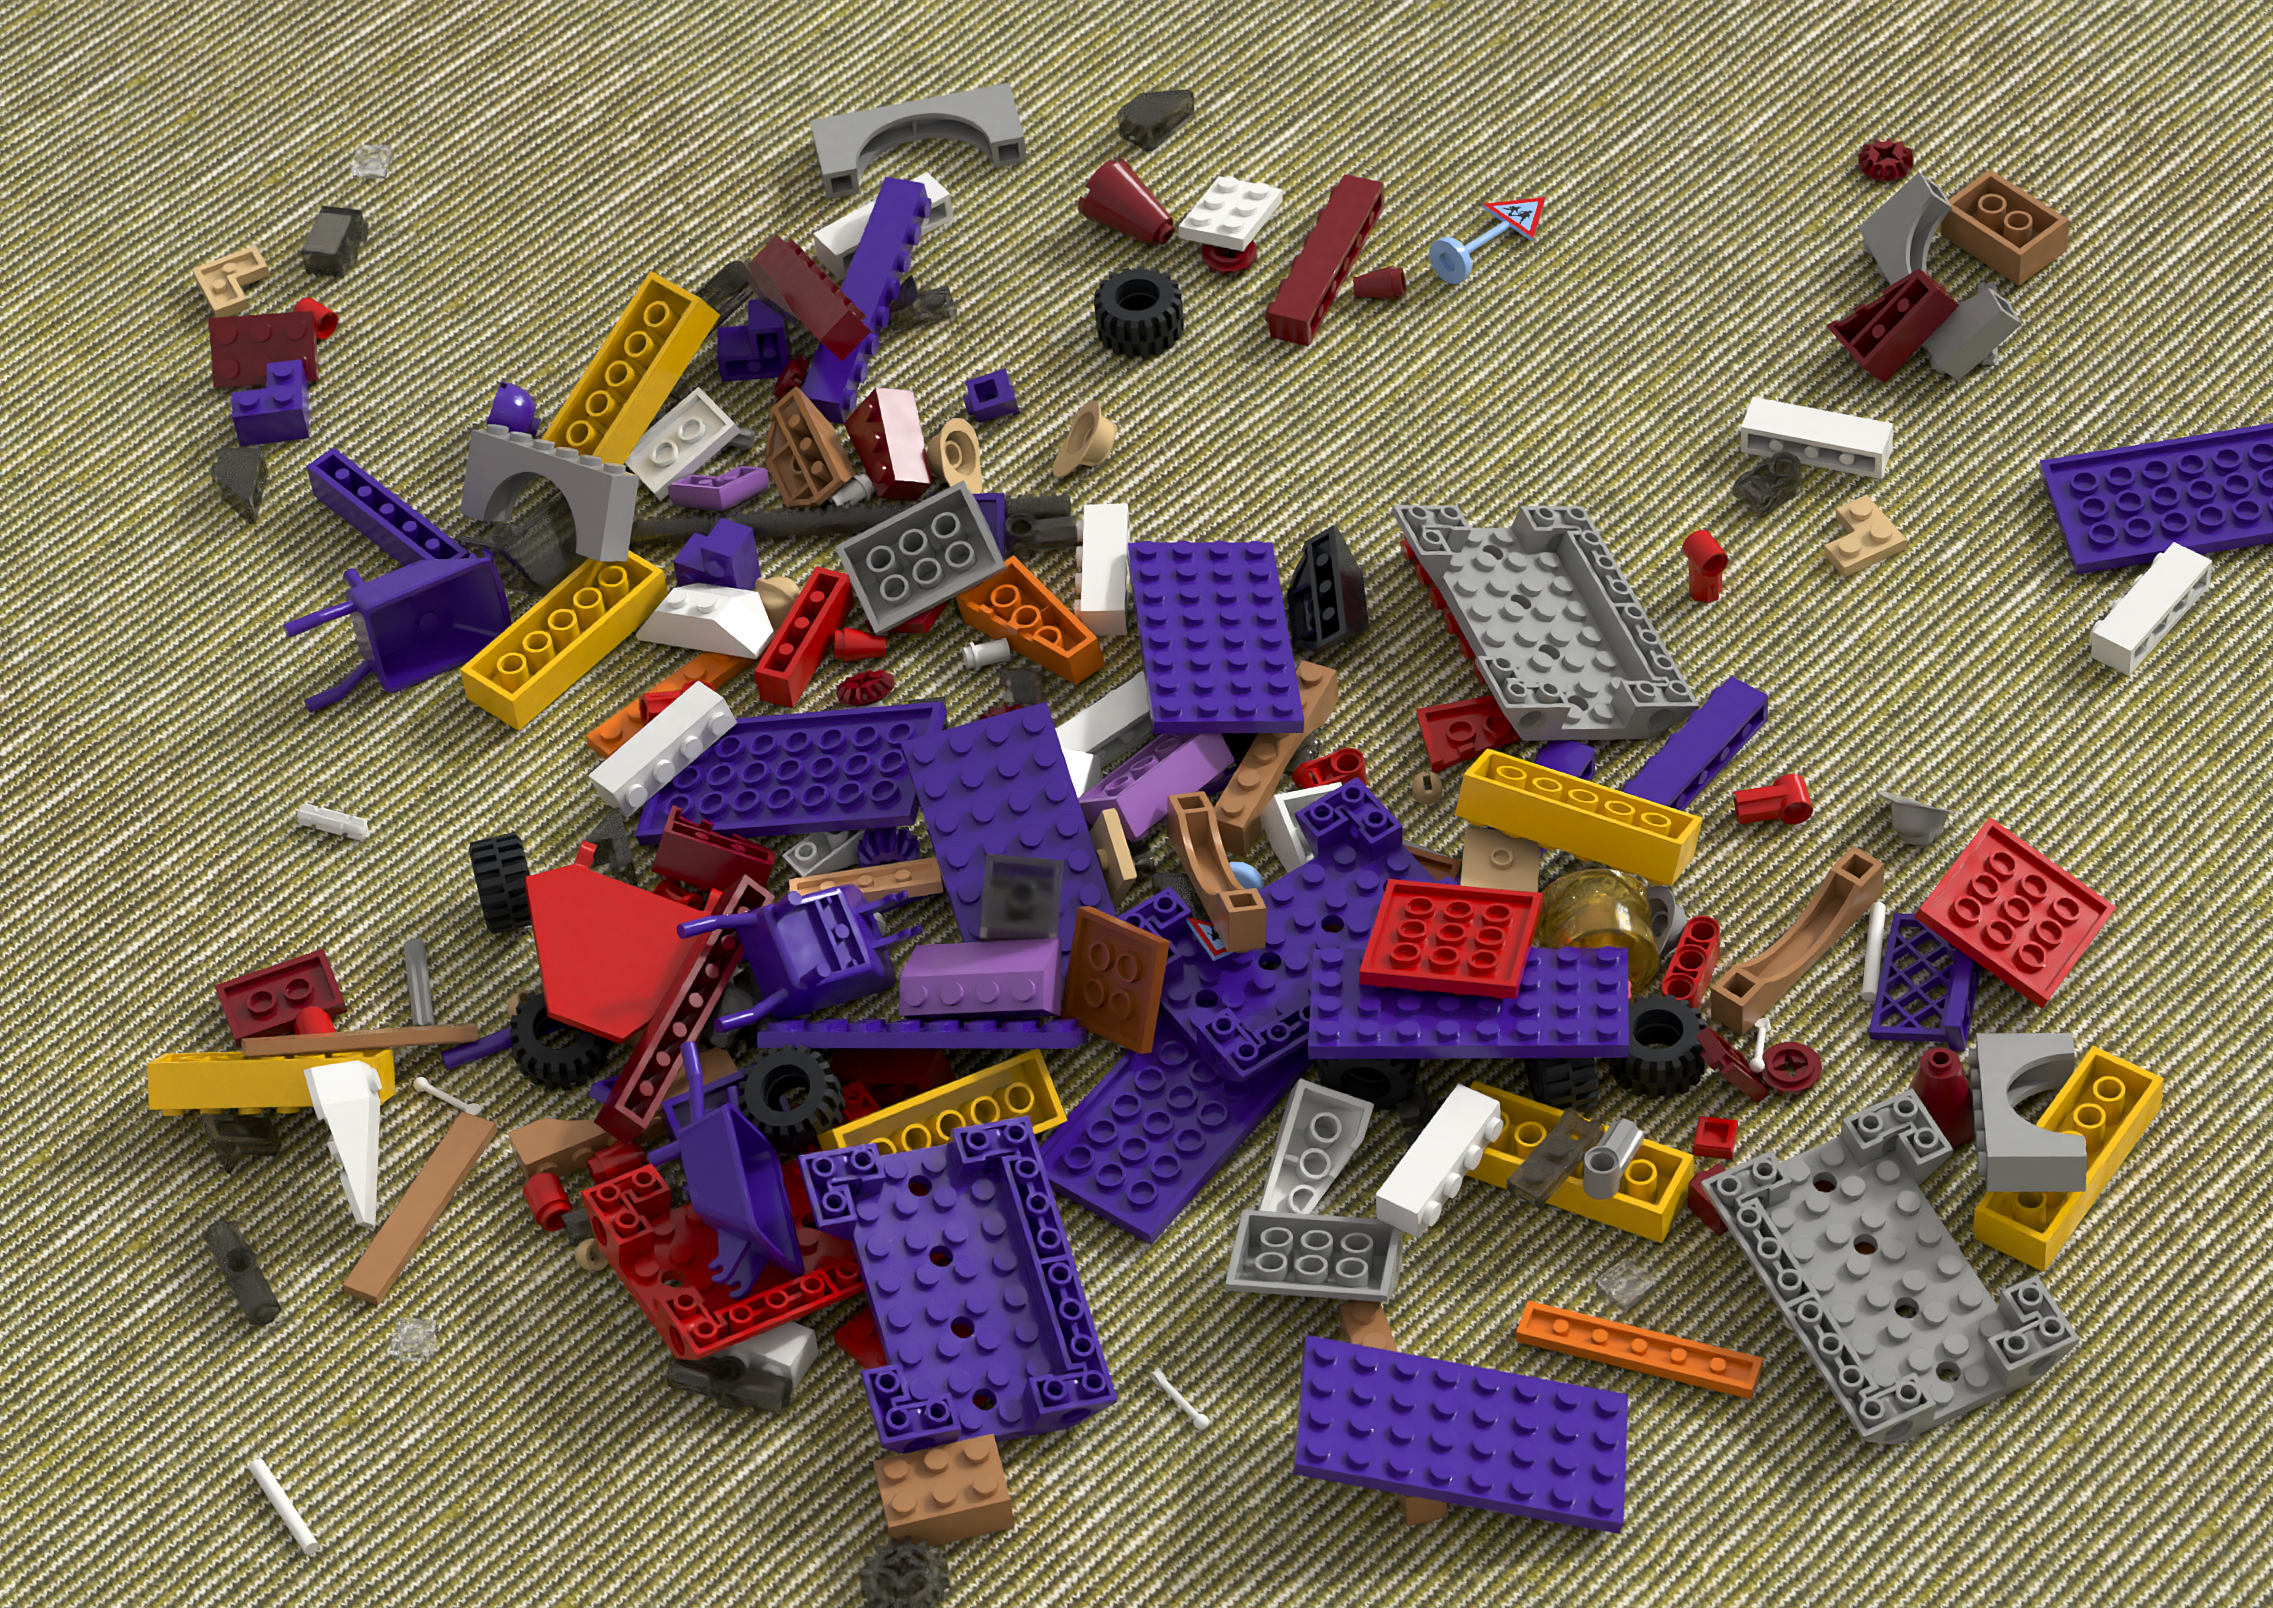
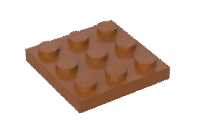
M1078 907L1060 1018L1079 1019L1080 1027H1087V1030L1139 1054L1151 1053L1170 941L1093 907Z

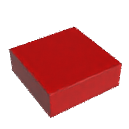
M1699 1116L1693 1144V1155L1733 1160L1738 1120Z

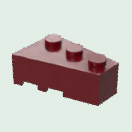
M1920 269L1915 270L1881 291L1883 296L1870 304L1865 305L1862 303L1853 308L1855 313L1839 323L1834 320L1826 325L1865 370L1884 383L1959 306L1941 284Z
M875 387L844 422V426L878 497L917 501L933 482L913 391Z
M672 805L651 872L657 873L660 878L669 882L683 881L692 884L697 890L710 894L712 888L723 892L745 874L760 886L766 888L777 852L738 834H733L732 838H728L712 831L713 823L705 819L701 820L700 825L681 817L683 809Z
M838 1048L829 1064L842 1087L860 1081L881 1109L956 1080L941 1048Z

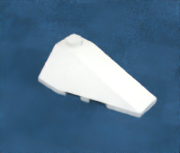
M1341 782L1274 795L1261 813L1260 819L1271 847L1287 873L1315 858L1295 818V813L1342 786Z
M359 1060L305 1069L303 1071L318 1120L324 1119L332 1133L330 1140L327 1142L331 1155L334 1154L337 1162L340 1165L343 1164L345 1171L340 1173V1179L357 1225L366 1228L373 1227L376 1221L380 1099L377 1092L381 1090L379 1075L375 1068H370V1065Z
M1299 1079L1289 1095L1258 1211L1310 1214L1364 1140L1374 1104Z

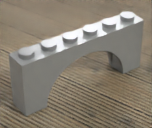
M1010 83L810 120L814 149L827 199L859 194L861 177L867 166L875 158L895 146L914 140L946 138L966 142L984 152L991 160L994 168L1027 162L1025 138Z
M1920 172L1858 227L1865 240L1862 246L1870 256L1876 259L1878 263L1875 266L1876 270L1890 285H1893L1917 269L1927 274V255L1931 240L1941 221L1953 209L1940 186ZM1988 287L1976 296L1958 302L1959 306L1921 345L1930 352L1932 357L1929 361L1940 374L1948 373L1957 380H1960L2022 325L2009 301Z
M488 424L487 430H472L460 514L480 521H510L513 507L523 488L535 477L543 475L561 490L572 510L577 535L576 554L597 561H627L639 483L638 475L626 472V466L611 462L602 464V458L598 456H578V450L573 448L557 447L556 449L554 448L555 443L552 441L534 439L532 441V435L522 432L508 433L509 428L506 426Z
M1976 1033V1049H1969L1968 1063L1970 1090L1972 1093V1113H1974V1134H1976V1155H1978V1176L1986 1177L1987 1192H2086L2087 1154L2084 1135L2063 1134L2040 1128L2026 1121L2013 1110L2019 1102L2029 1096L2047 1090L2063 1088L2074 1073L2075 1052L2072 1033Z

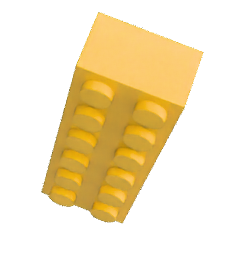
M650 271L541 440L554 442V448L556 449L557 447L578 450V456L593 455L601 457L602 464L611 462L623 465L720 315L701 298Z
M630 550L628 551L627 561L587 559L460 669L467 699L520 731L652 615L668 595L664 571Z
M1488 748L1464 773L1455 812L1456 816L1465 818L1469 824L1474 826H1489L1501 830L1508 837H1523L1537 842L1542 848L1548 850L1560 849L1572 853L1575 858L1581 861H1596L1606 864L1615 872L1623 874L1633 873L1645 877L1652 884L1660 886H1672L1692 861L1703 820L1701 817Z
M2092 1046L2036 1124L2040 1128L2057 1133L2084 1135L2087 1154L2086 1192H1987L1974 1210L1973 1239L2045 1272L2161 1109L2164 1078Z
M394 1048L247 1058L242 1052L165 1053L147 1063L149 1110H161L162 1116L184 1115L185 1110L200 1109V1115L223 1114V1109L238 1108V1114H258L262 1112L263 1108L276 1107L277 1113L300 1112V1108L313 1106L303 1070L358 1060L370 1065V1068H375L381 1082V1090L377 1091L380 1106L385 1105V1101L396 1094Z
M1036 1048L819 1134L817 1138L822 1151L876 1142L879 1155L882 1156L948 1144L952 1129L1029 1116L1035 1135L1068 1120L1039 1048Z
M1475 1080L1473 1081L1470 1089L1500 1102L1501 1120H1503V1128L1498 1139L1495 1142L1490 1141L1483 1150L1478 1166L1474 1170L1469 1169L1466 1176L1663 1243L1688 1196V1183L1694 1177V1155L1644 1139L1641 1147L1620 1178L1618 1192L1608 1199L1592 1198L1585 1192L1583 1186L1584 1157L1586 1152L1598 1145L1609 1126Z

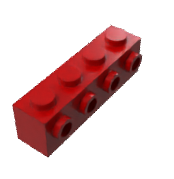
M815 567L754 670V681L758 686L760 700L794 709L834 640V630H840L855 604L848 574Z

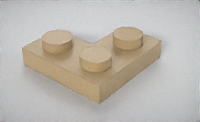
M256 245L192 269L194 279L215 317H228L249 309L247 298L241 286L270 276L268 266Z
M1864 495L1836 508V519L1849 534L1824 546V555L1845 578L1906 550L1907 539L1870 497Z

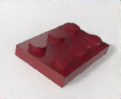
M314 311L208 318L213 388L266 385L268 363L300 359L302 360L307 382L319 381Z
M324 949L214 985L237 1049L242 1048L241 1039L275 1037L293 1031L296 1015L307 1007H320L330 1017L347 1012L344 999Z

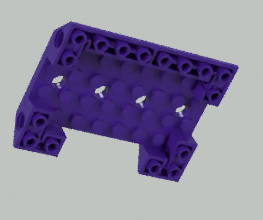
M1358 777L1295 813V818L1315 858L1258 891L1267 907L1265 948L1253 949L1246 953L1233 952L1213 961L1186 922L1187 917L1193 918L1192 910L1170 886L1116 917L1170 941L1159 1009L1220 1079L1244 1082L1308 1043L1313 949H1366L1388 879L1457 885L1450 876L1437 882L1402 844L1403 826ZM1329 924H1336L1342 930L1338 933L1325 932L1323 927ZM1267 961H1273L1280 965L1273 971L1263 970L1260 967L1262 963ZM1202 999H1212L1217 1004L1212 1008L1199 1007L1197 1002Z
M1029 1116L952 1129L948 1144L880 1156L876 1142L798 1156V1164L817 1229L850 1241L885 1355L887 1366L861 1370L860 1373L882 1448L906 1454L993 1433L995 1441L1000 1442L1072 1428L1117 1402L1115 1389ZM916 1182L922 1183L928 1188L929 1193L925 1196H916L910 1192L908 1185ZM933 1253L945 1254L949 1258L950 1264L945 1267L936 1266L931 1262L929 1256ZM954 1324H964L970 1328L972 1335L968 1338H959L953 1334L951 1326ZM980 1395L986 1396L991 1399L994 1407L990 1410H980L974 1405L972 1399Z

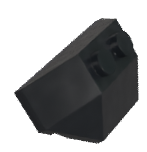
M1335 525L1304 542L1301 550L1303 556L1295 568L1287 591L1293 647L1297 650L1322 653L1369 628L1363 573L1342 534Z

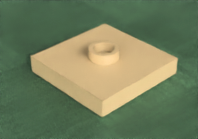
M1112 808L1102 810L1089 833L1113 907L1121 904L1137 878V874L1117 810Z
M1465 827L1460 885L1538 892L1541 847L1537 842L1523 837H1508L1501 830Z

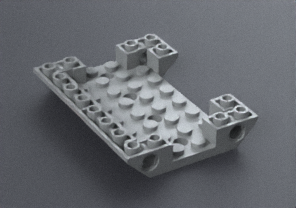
M1393 506L1391 511L1411 548L1440 590L1477 657L1475 663L1503 714L1523 741L1652 739L1690 716L1693 711L1698 710L1699 704L1584 507L1521 506L1511 528H1471L1458 506Z
M1913 1088L1842 1119L1839 1137L1785 1161L1779 1162L1771 1150L1701 1181L1702 1189L1862 1440L1893 1445L1906 1441L2039 1380L2070 1352L2080 1340L2037 1275L2002 1290L1999 1307L1996 1305L1918 1187L1953 1154V1148ZM1826 1180L1831 1182L1835 1189L1824 1193L1818 1191L1814 1184L1818 1181ZM1866 1242L1873 1245L1876 1251L1870 1255H1863L1858 1253L1854 1246L1858 1243ZM1907 1305L1914 1308L1917 1315L1912 1318H1903L1895 1312V1309L1899 1306ZM1942 1369H1950L1959 1378L1954 1382H1944L1938 1378L1936 1373Z

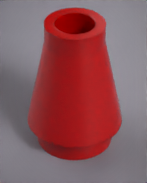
M844 627L843 630H834L833 659L842 660V663L876 657L885 658L886 636H877Z

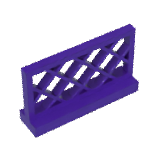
M1894 913L1869 1028L1870 1040L1948 1042L1950 1050L1965 1052L1982 966L1948 941L1945 942L1938 934L1915 919V914ZM1902 927H1918L1922 930V932L1908 941L1901 935ZM1931 939L1938 947L1923 956L1915 949ZM1909 953L1916 961L1900 970L1894 964L1895 961ZM1947 954L1953 960V963L1939 972L1932 963ZM1925 969L1932 977L1917 986L1909 979L1914 974ZM1903 983L1910 991L1894 1000L1888 994V991ZM1941 984L1947 990V993L1933 1002L1925 993ZM1918 998L1926 1007L1910 1016L1903 1007ZM1894 1013H1897L1904 1020L1895 1027L1881 1026L1882 1021ZM1933 1014L1941 1020L1940 1028H1923L1919 1024Z

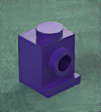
M1006 368L965 381L969 394L964 395L963 400L968 415L975 414L979 423L1013 413V415L1020 414Z

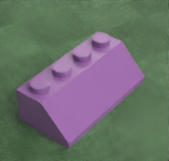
M1221 733L1161 734L1082 794L1078 800L1085 820L1091 825L1095 824L1102 810L1115 808L1125 839H1129L1130 842H1136L1149 835L1151 832L1149 828L1155 823L1167 820L1168 795L1200 792L1199 789L1205 784L1213 783L1225 775L1223 770L1235 762Z
M1062 939L916 945L900 976L899 1016L907 1019H924V1022H935L940 1019L978 1020L1061 1016Z

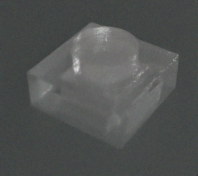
M357 145L351 165L353 178L386 179L392 159L391 147L389 145Z
M1625 1257L1596 1279V1289L1624 1313L1653 1291V1280Z
M397 1318L390 1347L392 1360L431 1362L439 1331L437 1320Z

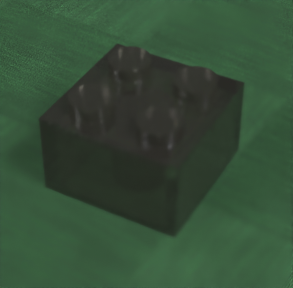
M986 854L979 942L1057 938L1064 860Z

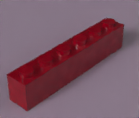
M1344 174L1339 185L1332 188L1328 205L1325 209L1320 210L1313 232H1308L1305 237L1304 248L1301 254L1294 257L1291 272L1287 279L1283 278L1281 280L1275 301L1270 302L1267 306L1265 321L1269 323L1270 338L1307 347L1310 346L1385 208L1383 182Z
M776 234L748 263L778 297H783L784 303L839 360L843 361L871 332L862 322L867 316L793 239L786 243Z

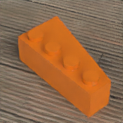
M1014 555L1004 561L1007 570L955 596L964 623L994 640L1006 638L1009 648L1075 685H1078L1106 665L1098 638Z

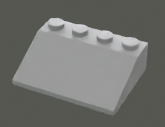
M964 480L835 546L877 636L1007 570L980 507Z
M1242 1210L1225 1282V1291L1388 1302L1398 1284L1403 1260L1402 1230L1378 1219Z

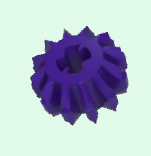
M908 826L900 829L897 827L876 828L875 831L865 830L863 839L859 840L857 845L858 865L860 868L921 859L918 837L911 834Z

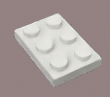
M1219 176L1179 225V238L1244 251L1283 201L1282 189L1273 188L1264 183L1254 184L1239 181L1234 177Z
M697 387L642 435L624 464L635 475H638L639 480L661 501L669 494L667 486L693 474L741 431Z

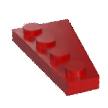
M1493 695L1416 709L1417 721L1431 771L1434 773L1479 756L1487 748L1494 750L1521 739L1503 714Z

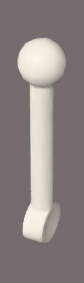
M1761 1018L1754 1024L1758 1035L1755 1055L1749 1063V1068L1754 1073L1762 1072L1765 1067L1762 1060L1765 1034L1771 1030L1770 1021L1767 1018Z
M418 1077L413 1082V1087L416 1091H426L466 1113L477 1117L482 1115L480 1105L476 1103L468 1105L431 1086L424 1077Z
M1156 1369L1150 1373L1153 1382L1158 1387L1161 1386L1193 1419L1195 1428L1204 1430L1208 1427V1417L1204 1414H1199L1166 1380L1161 1370Z

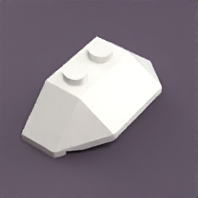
M695 583L673 588L639 629L636 637L637 640L757 659L773 640L775 634L758 592Z

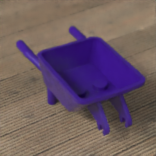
M486 548L482 549L483 558H477L472 553L466 559L420 560L366 583L355 569H348L343 574L344 580L351 588L346 594V602L315 611L284 624V631L287 637L291 638L323 623L350 614L359 649L365 659L339 686L304 699L309 713L342 700L371 671L383 689L393 693L469 662L512 625L510 610L503 583L497 567L493 563L492 551Z
M843 884L802 896L797 891H790L778 902L745 911L742 914L710 915L678 924L676 928L677 934L681 939L716 929L736 928L764 1000L751 1009L716 1018L714 1026L718 1033L752 1025L769 1012L779 1020H786L886 991L896 982V974L888 949L923 932L921 926L917 925L911 930L906 928L894 935L883 938L873 914L907 899V891L902 890L896 895L891 893L882 899L867 903L860 888L854 884Z
M688 1041L680 1045V1051L689 1087L691 1123L677 1131V1141L649 1152L648 1156L653 1167L660 1166L680 1156L682 1157L687 1184L684 1185V1192L687 1198L691 1200L696 1214L718 1235L719 1255L709 1264V1268L712 1271H718L723 1268V1271L720 1274H715L711 1279L716 1284L726 1283L729 1287L741 1284L738 1290H733L729 1293L733 1300H741L750 1293L767 1263L798 1277L805 1274V1266L780 1160L774 1146L743 1116L738 1102V1097L742 1096L738 1090L739 1086L727 1088L725 1093L728 1103L705 1115L702 1070L696 1044Z

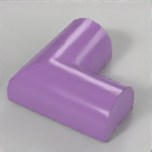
M739 466L718 477L691 474L671 483L667 487L670 500L675 506L725 511L765 492L769 485L768 471L765 468Z

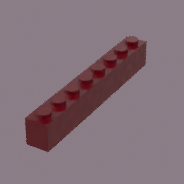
M745 874L723 891L710 915L742 914L745 911L772 904L775 896ZM736 928L716 929L700 934L697 937L594 1120L596 1125L624 1145L647 1129L683 1064L680 1045L688 1041L695 1042L745 951Z

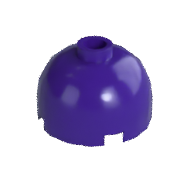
M501 380L487 425L506 426L509 428L508 433H527L532 435V439H535L541 419L535 418L536 405L532 396L526 390Z

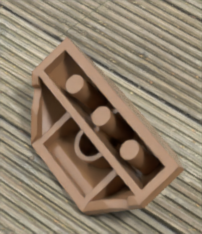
M796 386L770 409L769 419L772 422L767 434L765 463L786 507L790 510L822 504L856 474L834 427Z

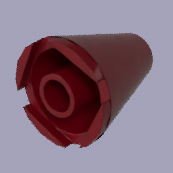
M1117 157V163L1111 159L1105 162L1085 185L1090 191L1086 199L1081 196L1079 198L1078 211L1085 218L1155 247L1159 244L1164 245L1174 233V220L1125 160Z
M1932 1048L1921 1057L1908 1090L1913 1088L1953 1148V1151H1955L1957 1145L1966 1140L1968 1143L1974 1137L1972 1094L1959 1056L1947 1048Z

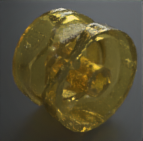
M1588 869L1560 877L1541 892L1543 893V906L1536 927L1539 941L1543 944L1541 948L1560 949L1566 946L1575 948L1628 947V980L1632 984L1630 987L1631 995L1651 981L1659 966V954L1655 935L1650 929L1652 912L1649 895L1639 880L1629 874L1612 869Z

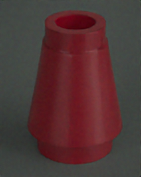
M1391 265L1354 277L1353 289L1355 297L1397 300L1398 296L1406 295V280L1403 268H1394Z

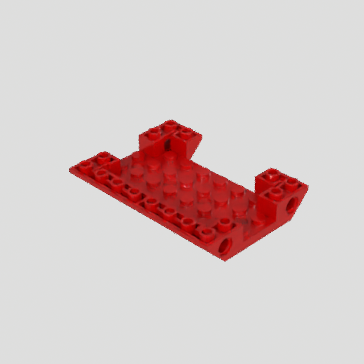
M860 1081L842 1087L844 1091L842 1096L846 1101L845 1110L840 1112L844 1118L841 1125L834 1124L833 1128L881 1110ZM801 1104L791 1107V1110L797 1108ZM814 1144L808 1146V1152L805 1154L822 1152L821 1146L816 1148ZM798 1160L782 1165L781 1169L805 1266V1274L798 1277L767 1263L750 1293L741 1300H733L729 1296V1293L733 1290H738L741 1284L729 1287L726 1283L716 1284L711 1279L712 1276L723 1271V1268L718 1271H712L709 1268V1264L719 1255L718 1235L696 1214L692 1202L670 1211L671 1189L652 1164L581 1191V1198L599 1250L676 1359L699 1360L865 1291L851 1242L819 1230L804 1227L808 1223L816 1222ZM920 1183L908 1186L910 1192L916 1196H925L929 1193V1190H925ZM933 1253L929 1256L931 1262L947 1257L942 1253ZM669 1280H677L683 1283V1285L674 1288L664 1285V1283Z

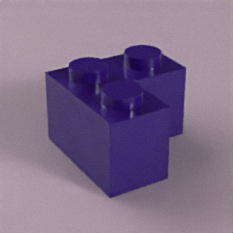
M783 297L748 300V325L718 328L717 359L721 382L779 378L784 367L791 359V342Z
M301 359L268 363L267 388L232 393V419L240 447L310 438L309 388Z
M723 518L718 521L708 536L694 532L673 561L679 587L703 583L752 591L756 580L761 577L753 528Z

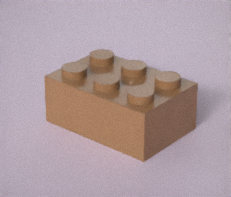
M1991 169L1948 200L1953 209L1941 221V235L2018 286L2067 251L2069 220Z
M994 1433L873 1461L878 1491L894 1555L1015 1528L1011 1499Z

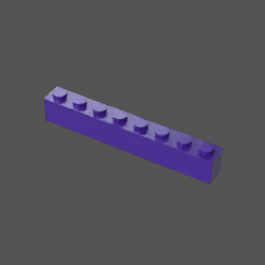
M885 177L841 288L842 292L867 316L862 322L871 332L843 361L839 360L820 342L801 389L829 422L844 424L849 411L855 409L857 390L860 383L866 381L869 359L871 355L874 356L878 349L879 333L881 328H885L888 324L890 305L892 300H897L899 296L900 279L902 274L907 273L909 270L911 251L913 246H917L920 242L921 225L924 218L927 219L931 213L932 200L927 196L925 183Z

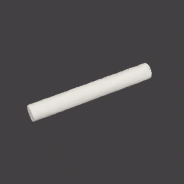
M1874 902L1870 906L1862 999L1868 1002L1876 1000L1879 985L1886 906L1881 902Z
M262 1459L253 1461L249 1466V1470L304 1553L309 1555L317 1551L319 1548L318 1542Z

